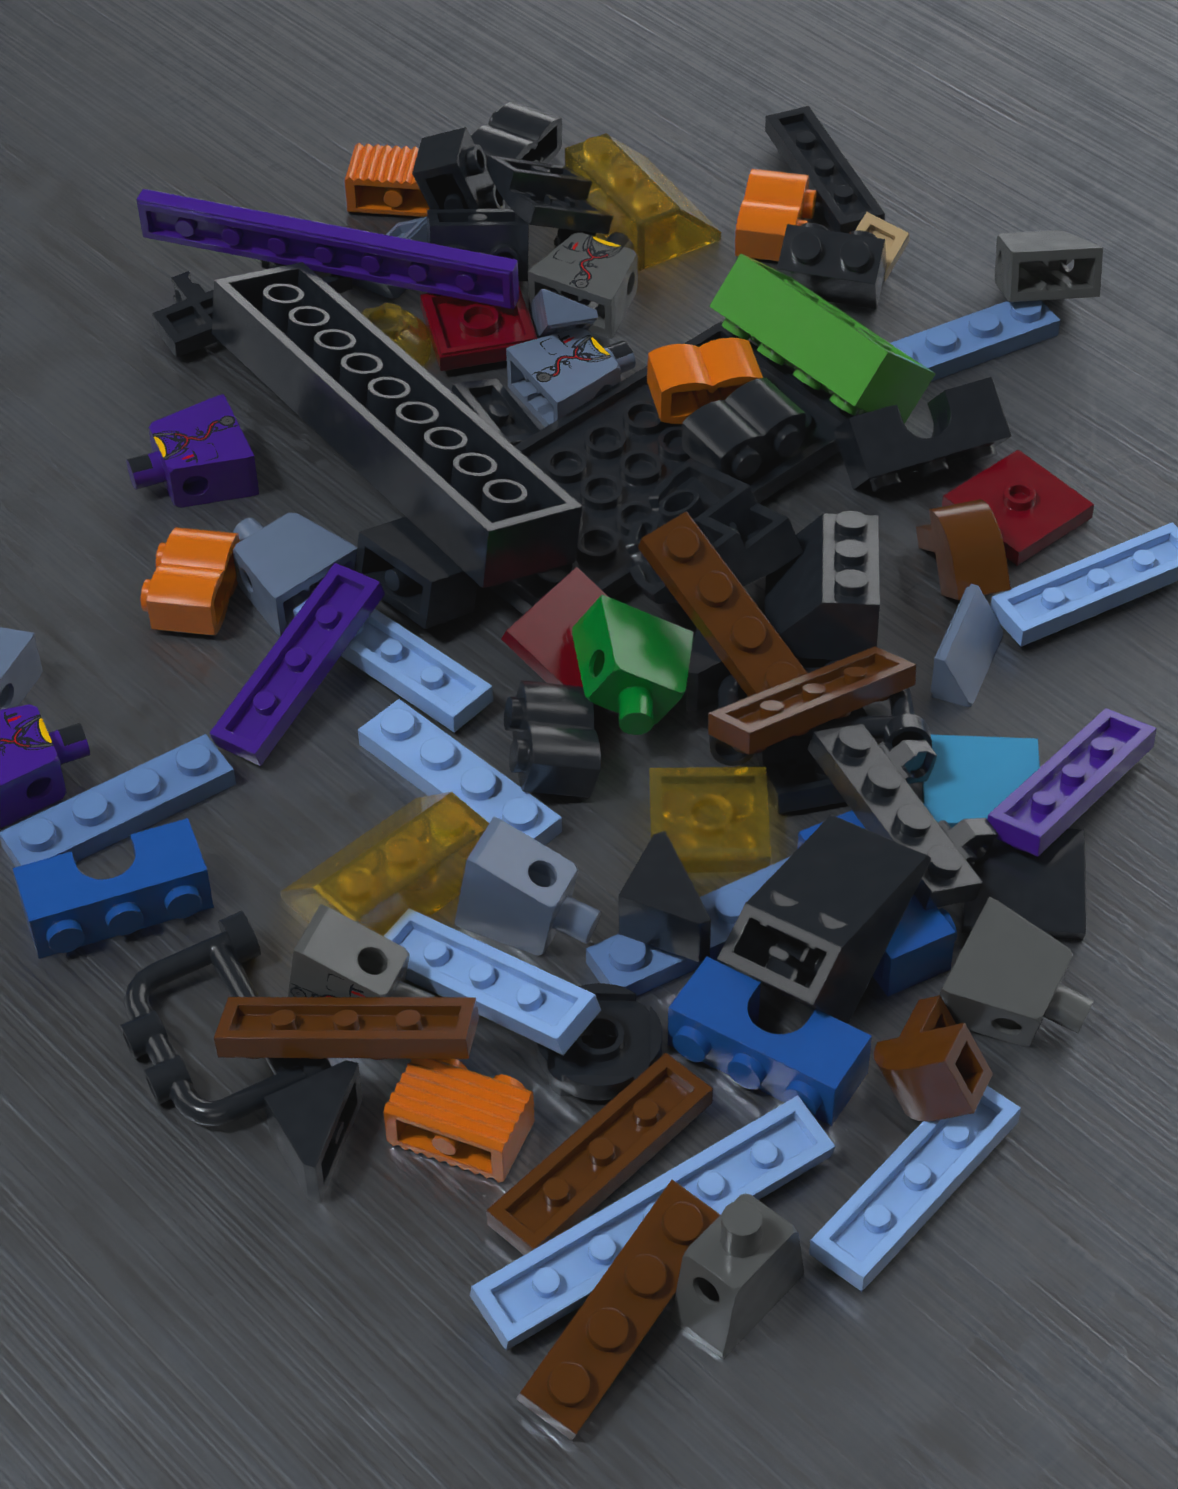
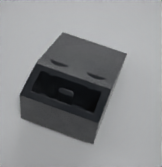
M830 815L745 903L717 959L776 992L849 1024L932 858L891 839Z

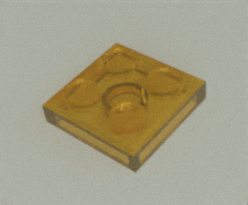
M766 767L649 768L650 839L654 834L666 831L687 873L757 872L771 865Z

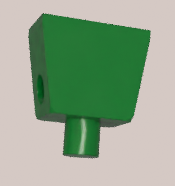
M601 595L572 627V636L585 697L590 702H593V704L619 713V727L623 732L631 735L647 733L682 698L686 690L693 631L605 595Z

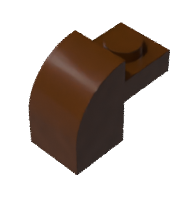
M979 499L929 509L931 524L917 526L916 532L919 548L933 551L936 554L941 595L961 600L966 588L970 584L978 585L984 595L1011 590L1001 531L991 508L985 501Z
M940 995L918 1000L900 1036L879 1041L874 1049V1060L904 1113L918 1121H936L974 1113L993 1075L966 1024L955 1023Z

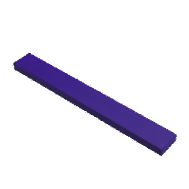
M142 189L136 199L144 238L283 265L303 262L314 271L514 309L519 300L518 260L148 189Z

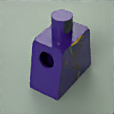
M224 394L153 421L148 427L152 452L126 459L128 473L135 490L163 482L173 505L180 508L259 495L254 454Z
M29 704L0 710V828L63 799L67 791L61 765L90 756L89 745L80 723L48 733L36 706Z

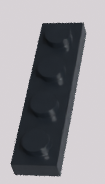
M809 106L766 116L765 132L793 173L809 175V189L816 190L817 192L816 206L833 231L842 233L855 231L866 212L885 220L884 211Z

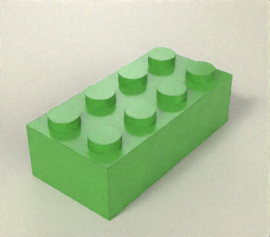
M742 253L709 306L725 317L721 325L722 327L741 339H751L759 345L757 351L780 365L786 363L795 369L793 375L797 379L816 390L822 388L832 395L829 399L832 403L854 416L897 404L905 424L936 374L792 277Z

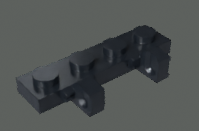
M260 260L261 267L265 269L286 266ZM312 270L339 294L353 289L352 278ZM189 271L171 277L175 289L173 298L176 303L152 313L154 329L176 358L219 341L212 335L214 290L205 292L199 284L192 283Z
M863 724L814 731L808 751L865 829L932 858L914 893L923 908L927 910L976 900L983 882L972 867L975 865V862L988 860L990 856L988 853L995 838L998 837V833L986 818L963 819L952 828L945 820L937 823L909 786L913 783L927 781L932 772L937 754L926 740H903L894 748L887 742H881L878 745Z

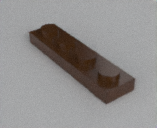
M687 511L641 538L638 549L748 697L807 674L806 670Z
M874 646L708 713V734L731 745L737 752L744 754L761 753L768 746L792 736L804 735L811 728L833 719L847 717L854 710L874 702L888 700L893 694L916 684V664Z
M228 997L214 1036L218 1058L469 1059L479 1014L476 997Z
M663 1054L486 1210L487 1225L523 1255L577 1225L712 1104L713 1088L669 1054Z
M671 1180L528 1380L516 1400L572 1441L676 1292L682 1258L686 1250L721 1214L674 1180Z

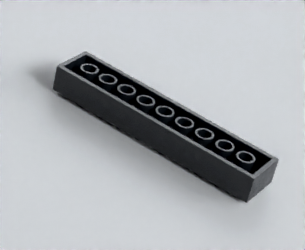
M303 262L214 280L212 335L480 587L498 586L510 580L535 573H545L553 568L575 563L582 505Z

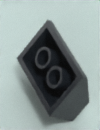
M843 511L838 514L823 513L796 534L803 553L778 570L766 575L764 616L796 658L842 660L874 646L877 647L880 612L878 515H865L858 511Z

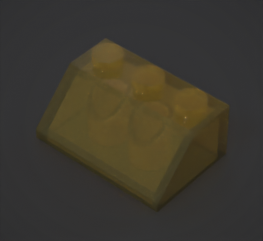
M607 133L588 138L583 142L565 148V166L592 181L587 200L614 216L609 234L604 235L608 238L614 232H621L631 239L634 251L638 255V271L721 240V231L641 153Z
M453 792L415 798L280 891L281 899L307 923H310L319 905L322 904L384 936L408 908L430 917L460 895L466 860L486 830L489 822Z

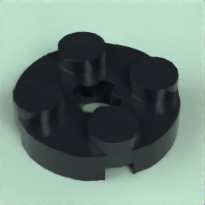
M605 983L578 986L596 995L601 1011L564 1055L537 1043L538 1061L548 1076L549 1086L557 1094L588 1100H611L662 1056L661 1022L651 1006L649 1012L644 1005L636 1002V993L625 987ZM601 1033L606 1034L607 1042L613 1045L605 1049H594L585 1043L592 1042L594 1034Z

